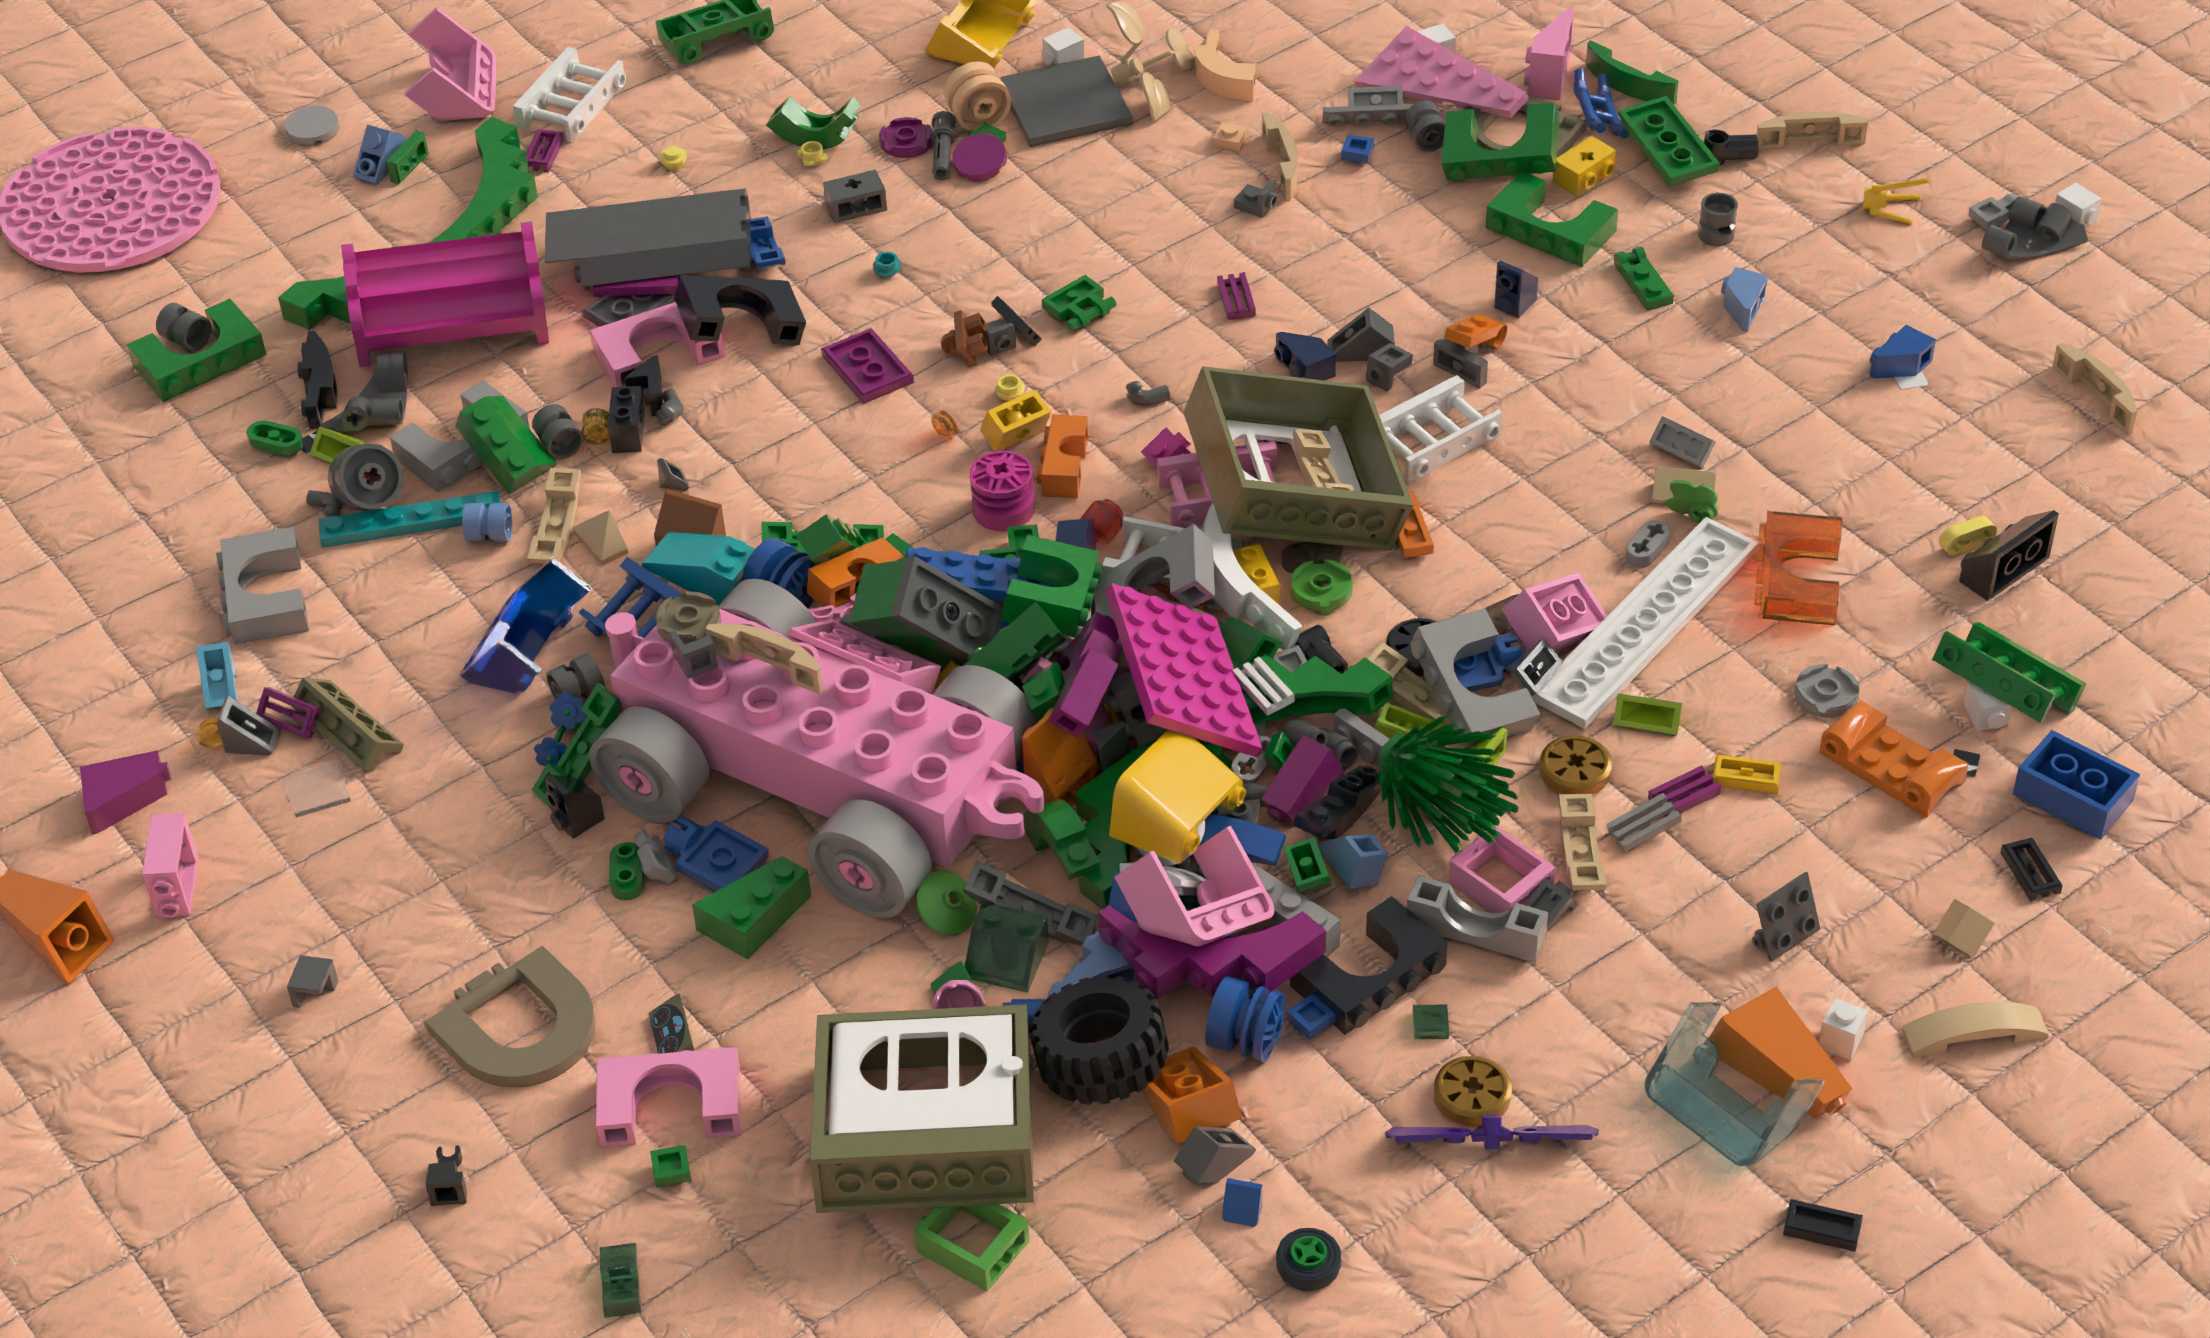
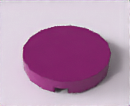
M903 117L890 121L889 126L885 128L884 125L880 130L879 142L881 149L894 157H916L925 153L932 146V129L929 124L926 126L922 124V120L917 118Z
M974 134L965 138L956 146L953 151L952 161L957 174L961 177H967L968 180L974 182L985 181L1000 173L999 169L1007 163V152L1003 142L996 136Z

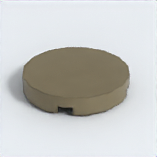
M700 592L679 593L680 597L672 600L671 596L664 600L657 608L655 615L658 633L666 641L670 642L669 632L675 630L685 645L706 637L705 628L708 624L721 623L719 606L716 605L715 600Z

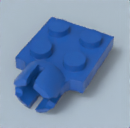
M1511 633L1500 634L1490 651L1454 662V672L1459 682L1470 692L1501 686L1505 680L1503 672H1507L1505 668L1523 654L1521 645L1511 647V643L1519 642L1518 637Z
M678 817L674 822L682 826V828L679 829L670 824L663 839L665 851L679 858L676 861V871L715 892L758 869L769 857V848L717 820H714L708 826H701L686 817Z

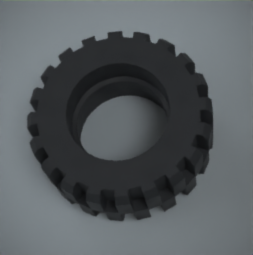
M1108 975L1098 976V979L1089 980V977L1079 979V983L1074 985L1069 983L1063 986L1059 993H1052L1046 999V1005L1041 1004L1031 1022L1030 1039L1040 1076L1053 1093L1058 1096L1061 1095L1062 1098L1071 1102L1079 1100L1081 1104L1092 1105V1102H1099L1102 1105L1111 1103L1110 1100L1119 1098L1121 1101L1129 1098L1130 1093L1134 1091L1140 1092L1146 1088L1148 1081L1153 1082L1167 1060L1169 1042L1159 1003L1151 991L1134 980L1129 983V980L1125 977L1116 976L1115 979H1111ZM1113 1036L1101 1042L1085 1044L1099 1037Z

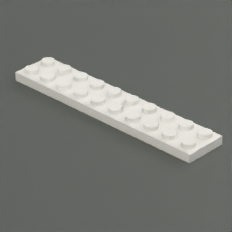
M1705 517L1562 661L1563 664L1537 694L1532 696L1534 703L1586 729L1617 697L1618 693L1651 662L1758 551L1759 542Z

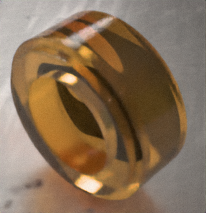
M940 410L932 416V425L943 439L950 440L959 433L955 420L946 411Z

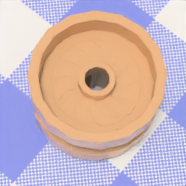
M980 61L966 63L953 71L944 84L943 96L954 113L958 123L966 130L975 131L984 123L996 127L1006 118L1011 109L1012 98L1009 90L1001 81L996 70L988 63Z

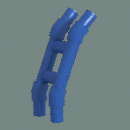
M1574 70V94L1579 100L1587 127L1598 133H1603L1606 130V125L1604 124L1606 123L1609 124L1610 131L1614 135L1620 136L1623 139L1628 138L1629 134L1622 126L1612 102L1608 75L1601 74L1598 76L1597 96L1588 94L1585 70ZM1593 106L1601 107L1605 112L1594 110Z

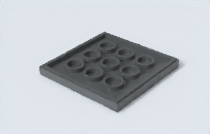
M1100 55L1000 77L1009 90L1012 98L1011 110L1029 146L1133 124L1132 114Z

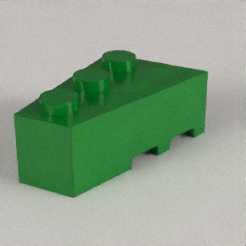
M1034 602L1010 625L997 632L993 636V640L984 648L981 646L969 654L967 657L969 661L964 666L974 665L990 669L1013 683L1040 656L1045 658L1067 641V639L1047 613Z
M780 856L692 904L696 931L742 957L749 959L811 897L808 870Z

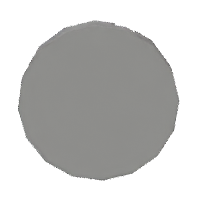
M308 106L298 109L290 114L285 121V131L288 138L298 145L312 146L315 145V141L320 140L322 143L327 142L339 130L337 114L332 109L324 106Z
M1819 664L1806 668L1797 677L1794 688L1795 699L1803 709L1811 714L1831 718L1842 716L1857 704L1859 700V683L1854 675L1844 668L1837 666L1836 669L1828 668L1827 664Z

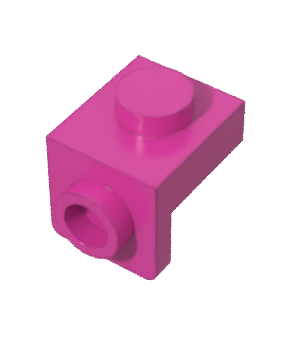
M1165 427L1141 453L1157 469V458L1177 456L1182 453L1190 454L1191 452L1187 448L1191 443L1180 432L1174 435Z

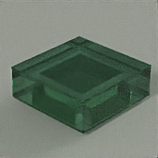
M1447 1004L1413 1005L1414 1040L1449 1039Z

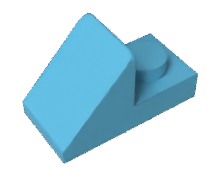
M229 642L197 646L205 709L222 708L224 700L228 696L238 702L235 683L237 673Z

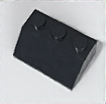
M2052 510L2026 516L2017 523L2007 526L2004 532L1994 539H1988L1982 547L1973 553H1968L1963 558L1960 565L1962 569L1959 582L1987 601L1995 597L2050 558L2059 513Z

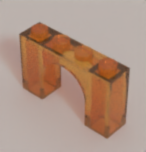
M1767 511L1766 523H1760L1758 541H1764V544H1758L1757 562H1761L1762 565H1757L1755 584H1761V587L1755 588L1754 605L1760 606L1759 619L1835 626L1839 603V582L1801 578L1787 572L1781 564L1794 558L1838 561L1842 517Z

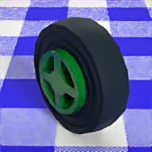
M1299 1228L1289 1232L1280 1241L1276 1251L1277 1270L1283 1281L1293 1288L1300 1290H1319L1329 1286L1337 1278L1341 1268V1249L1338 1243L1327 1232L1316 1228Z

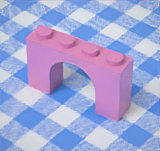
M676 302L590 330L593 352L614 387L626 386L625 377L642 364L635 351L643 344L652 340L672 339L683 343L698 365L725 357L721 333L718 341L690 340Z
M719 1047L707 1050H684L673 1053H649L638 1056H615L597 1059L596 1129L600 1147L635 1145L636 1112L640 1102L652 1091L673 1085L690 1088L702 1097V1117L706 1138L741 1135L740 1065L737 1047Z

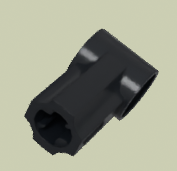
M1717 129L1709 130L1705 134L1704 144L1719 161L1720 166L1724 164L1725 160L1755 159L1758 157L1759 148L1756 134L1728 135L1726 132Z
M1315 625L1299 634L1295 646L1299 645L1307 661L1316 656L1341 674L1347 670L1348 663L1331 646L1330 638L1321 625Z

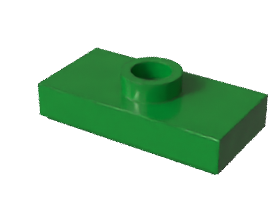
M416 130L386 161L391 183L399 185L429 154L424 132Z

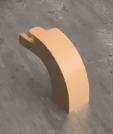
M1208 29L1207 40H1202L1201 45H1195V74L1199 83L1209 92L1222 98L1253 102L1256 88V64L1235 63L1222 58L1219 55V30Z

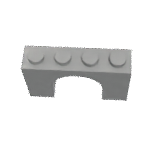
M484 380L460 394L463 409L483 397L504 396ZM505 397L530 429L527 412ZM414 423L390 437L393 453L400 463L437 492L484 464L465 439L455 442L440 441L431 437Z
M1192 524L1101 574L1095 593L1096 611L1113 619L1105 594L1111 583L1122 587H1131L1135 591L1145 594V591L1149 590L1156 581L1170 574V594L1188 609H1192L1215 597L1213 540Z
M294 527L220 540L221 552L216 553L219 570H223V573H218L221 591H225L224 594H220L223 612H227L226 615H222L225 633L232 634L234 644L309 631L307 610L301 588L262 595L245 591L252 582L263 576L302 569Z
M1485 608L1418 627L1410 642L1411 652L1414 658L1419 660L1424 670L1427 684L1434 689L1438 697L1440 710L1446 713L1451 724L1456 725L1453 730L1465 728L1467 730L1463 734L1475 731L1486 734L1493 733L1503 727L1508 729L1507 737L1532 730L1540 716L1528 689L1523 688L1496 697H1483L1467 690L1459 682L1454 672V662L1490 651L1499 635ZM1479 741L1461 743L1463 748H1470Z

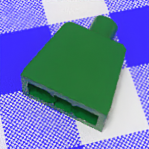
M1229 617L1225 624L1222 621H1217L1234 669L1239 668L1241 671L1243 670V664L1247 662L1252 663L1255 658L1262 657L1265 654L1273 658L1283 643L1281 640L1234 617Z

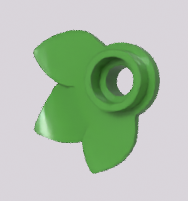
M1675 480L1670 483V490L1674 497L1664 501V505L1680 514H1689L1692 520L1699 523L1705 517L1713 520L1717 515L1719 509L1716 504L1718 496L1710 486L1702 484L1696 487L1693 483L1685 480Z

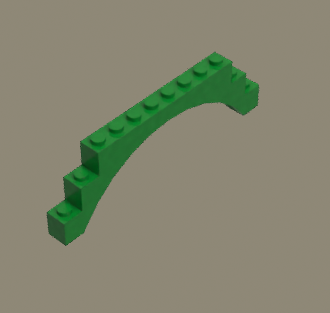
M490 117L474 131L478 152L483 162V173L478 190L461 216L446 231L429 243L496 235L538 198L535 177L529 174L526 152L520 149L517 126ZM344 276L296 282L278 297L283 319L307 330L314 327L326 315L351 324Z
M1263 655L1260 658L1293 692L1295 702L1268 716L1241 687L1253 724L1258 723V725L1292 716L1336 713L1341 708H1345L1353 714L1372 715L1393 699L1392 676L1365 657L1341 674L1316 656L1299 665L1295 671L1290 672L1268 655ZM1250 676L1247 677L1271 705L1274 704L1268 695H1265L1260 690L1258 684ZM1159 738L1141 747L1138 746L1132 749L1125 757L1106 768L1103 773L1088 784H1084L1074 793L1078 815L1086 821L1084 823L1086 827L1085 836L1100 861L1099 869L1078 877L1080 892L1102 910L1109 905L1115 871L1120 872V863H1129L1132 845L1109 836L1114 790L1120 776Z

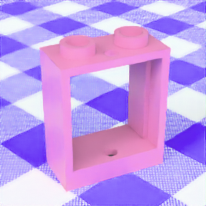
M185 812L151 815L142 875L157 918L190 916L198 853Z
M1494 825L1496 827L1495 830L1501 833L1500 836L1494 837L1496 839L1494 843H1488L1478 835L1472 844L1463 851H1458L1453 855L1449 862V883L1489 912L1500 913L1509 910L1515 903L1524 905L1545 878L1554 883L1556 867ZM1493 856L1524 876L1523 879L1505 893H1502L1474 873Z

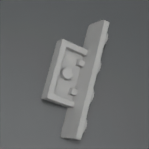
M1402 86L1348 88V106L1324 107L1322 122L1329 123L1330 125H1341L1344 122L1369 124L1372 121H1383L1384 123L1391 124L1399 120H1405V114L1413 104L1403 105Z

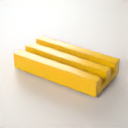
M1716 754L1713 783L1718 782L1721 787L1778 794L1781 763Z

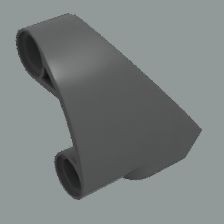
M2018 196L2011 207L2009 222L2003 229L1995 225L1989 226L1982 241V249L2009 259H2028L2047 256L2074 248L2088 242L2084 224L2073 221L2071 212L2065 206L2051 203L2047 208L2041 203Z
M405 351L377 353V367L363 391L357 397H353L348 401L343 412L321 423L320 427L336 432H350L362 430L366 426L403 424L408 383Z

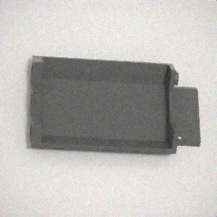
M744 188L547 212L545 263L579 260V266H575L576 281L581 283L585 289H591V286L735 268H740L741 270L753 269L750 250L752 240L749 224L751 214L748 191Z

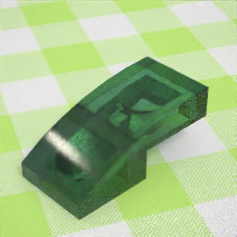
M636 1243L600 1247V1274L602 1279L604 1317L641 1313Z

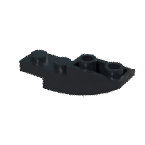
M308 331L306 343H302L301 352L303 359L302 362H298L297 371L299 379L304 381L306 399L301 401V413L303 417H307L309 429L319 428L323 422L325 409L337 408L338 390L326 345L315 331Z
M1359 765L1331 782L1326 796L1296 814L1293 826L1321 839L1324 837L1329 839L1340 837L1364 814L1382 791V786H1380L1376 772L1378 771L1370 766Z

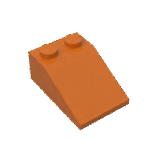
M1194 1046L1167 1056L1165 1065L1160 1069L1158 1076L1153 1082L1148 1081L1146 1088L1141 1090L1165 1132L1177 1143L1185 1142L1195 1126L1227 1128L1232 1122L1242 1119L1233 1081Z

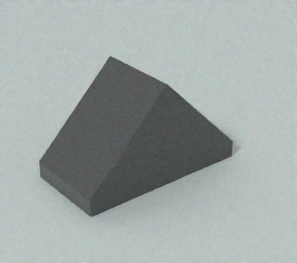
M1543 638L1508 665L1505 670L1520 689L1527 688L1530 695L1533 696L1537 694L1563 662Z
M229 696L224 700L216 722L225 753L271 755L281 729Z

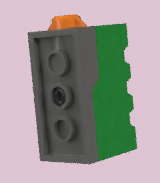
M913 556L885 563L864 564L848 623L865 632L877 634L878 639L896 645L907 652L940 665L939 673H942L951 660L960 666H964L969 661L967 659L969 654L981 646L984 648L993 640V636L1000 630L1004 607Z

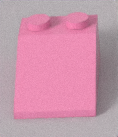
M1568 8L1534 37L1533 46L1527 47L1525 63L1530 64V69L1525 71L1524 85L1529 86L1528 94H1530V97L1534 95L1539 98L1556 100L1561 98L1571 53L1573 8Z
M1579 572L1524 589L1501 609L1509 625L1523 642L1526 651L1544 638L1556 654L1584 640L1607 617Z

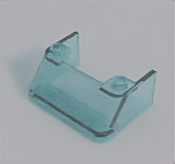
M1690 1002L1646 1077V1094L1658 1106L1738 1166L1754 1165L1799 1127L1825 1082L1820 1078L1794 1080L1785 1097L1772 1101L1763 1113L1712 1074L1719 1062L1720 1053L1717 1045L1704 1034L1721 1005L1717 1002Z

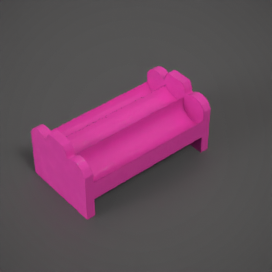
M532 221L521 222V232L359 252L354 251L353 243L341 245L349 317L359 367L371 366L369 351L536 330L538 344L549 343Z

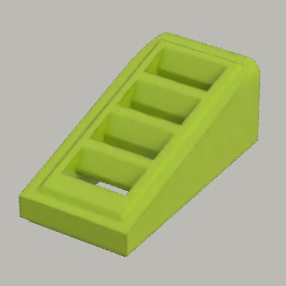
M1386 703L1381 707L1373 728L1390 739L1399 733L1407 734L1412 728L1419 726L1420 730L1434 720ZM1439 724L1429 732H1432L1443 727L1444 724Z

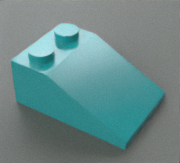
M668 532L642 562L641 566L689 592H700L712 597L716 605L719 606L730 592L742 582L744 567L755 548L731 536Z

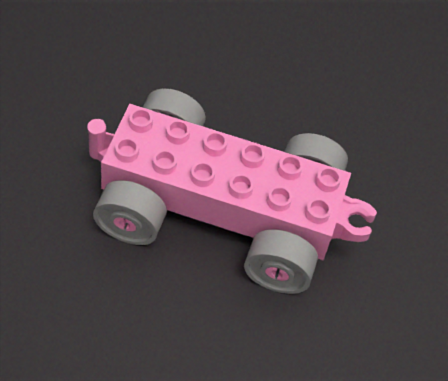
M761 579L744 580L730 592L719 605L721 623L741 624L765 629L786 637L801 646L821 667L823 683L821 694L792 684L790 671L745 654L737 662L716 654L717 668L688 679L673 655L671 642L666 641L658 633L657 626L643 638L638 636L635 616L630 613H616L605 622L615 669L610 675L613 695L620 701L618 717L591 746L589 758L592 770L606 792L631 813L648 821L668 823L675 820L704 788L709 780L710 767L826 816L829 819L809 843L808 856L810 864L818 879L830 893L848 907L862 914L875 918H891L898 915L914 896L922 882L931 873V861L949 868L975 834L1001 839L1021 838L1024 835L1023 815L1019 812L1014 814L999 813L996 811V808L1001 801L1014 797L1023 801L1030 812L1040 813L1044 810L1043 790L1038 782L1016 771V766L1023 759L1022 736L1028 728L1037 724L1039 719L1031 711L1024 693L1011 681L990 669L974 665L957 667L950 672L933 694H929L919 688L872 671L865 666L855 664L808 643L791 638L788 635L790 628L816 623L814 617L790 592L774 583Z

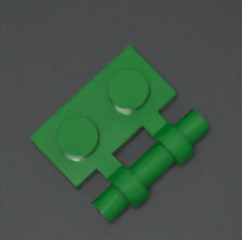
M1087 275L1078 278L1042 299V308L1057 320L1062 321L1068 317L1071 318L1066 321V327L1069 331L1085 328L1096 317L1102 318L1109 314L1110 309L1116 307L1117 304L1112 296L1103 300L1104 288ZM1087 306H1090V307H1091V308L1087 309L1086 311H1083V310H1082L1083 308H1085V307H1087Z

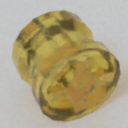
M592 408L583 414L581 433L586 443L602 445L609 441V413L600 408Z

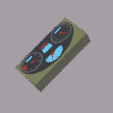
M680 994L671 997L648 1013L658 1054L684 1050L694 1051Z

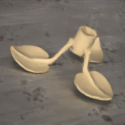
M1124 2L1110 3L1106 7L1114 15L1125 39L1133 44L1129 51L1120 58L1121 63L1111 68L1112 77L1119 86L1129 82L1141 81L1152 121H1155L1169 110L1170 100L1161 81L1154 79L1152 74L1142 73L1143 68L1173 55L1180 69L1189 70L1194 67L1195 58L1188 49L1184 36L1174 28L1166 32V42L1170 48L1169 51L1143 63L1138 58H1131L1130 56L1143 41L1140 36L1144 33L1142 21L1135 9Z

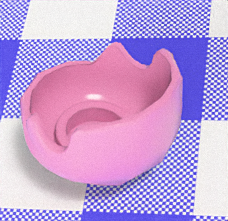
M951 980L941 986L936 992L932 1009L985 1007V999L980 988L970 981Z

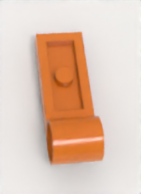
M1482 314L1472 315L1467 319L1448 326L1444 338L1467 348L1484 343L1497 349L1506 338L1508 326Z

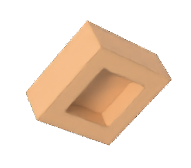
M1222 122L1213 137V146L1239 152L1248 136V127Z

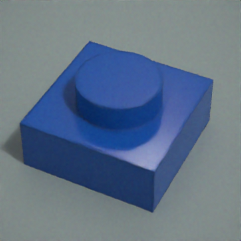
M1347 135L1341 150V160L1368 164L1374 149V139Z
M1312 993L1287 1011V1020L1311 1040L1336 1022V1013Z

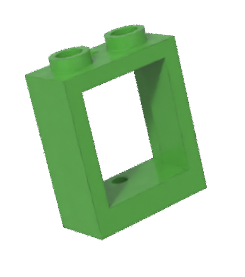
M1000 1204L934 1207L927 1217L923 1216L917 1222L914 1229L917 1253L987 1292L1029 1243L1028 1220ZM960 1209L1001 1231L979 1258L938 1235Z

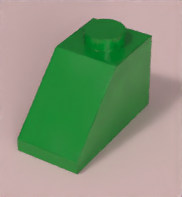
M1057 662L1030 676L1022 686L1031 711L1040 720L1050 708L1055 707L1065 683L1061 668Z
M1315 837L1283 847L1293 880L1300 894L1304 896L1316 893L1331 886V880Z

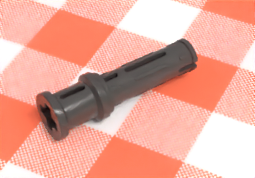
M947 111L937 112L932 117V126L934 128L931 132V140L934 144L932 175L937 180H945L950 176V148L955 141L953 129L956 125V119L952 113Z

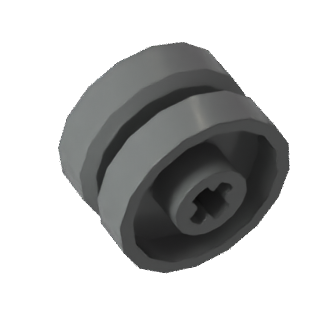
M367 443L345 448L334 457L329 467L328 483L333 496L347 508L362 511L375 510L389 505L397 498L403 487L404 473L399 459L391 450L382 445ZM364 473H366L367 479L363 478Z

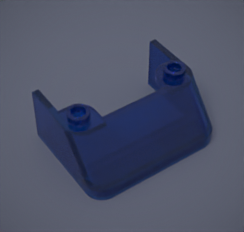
M552 557L506 600L462 668L459 676L470 684L513 694L519 690L523 693L531 685L534 677L541 671V668L533 662L550 634L558 626L563 629L574 616L571 612L573 606L588 594L592 588Z

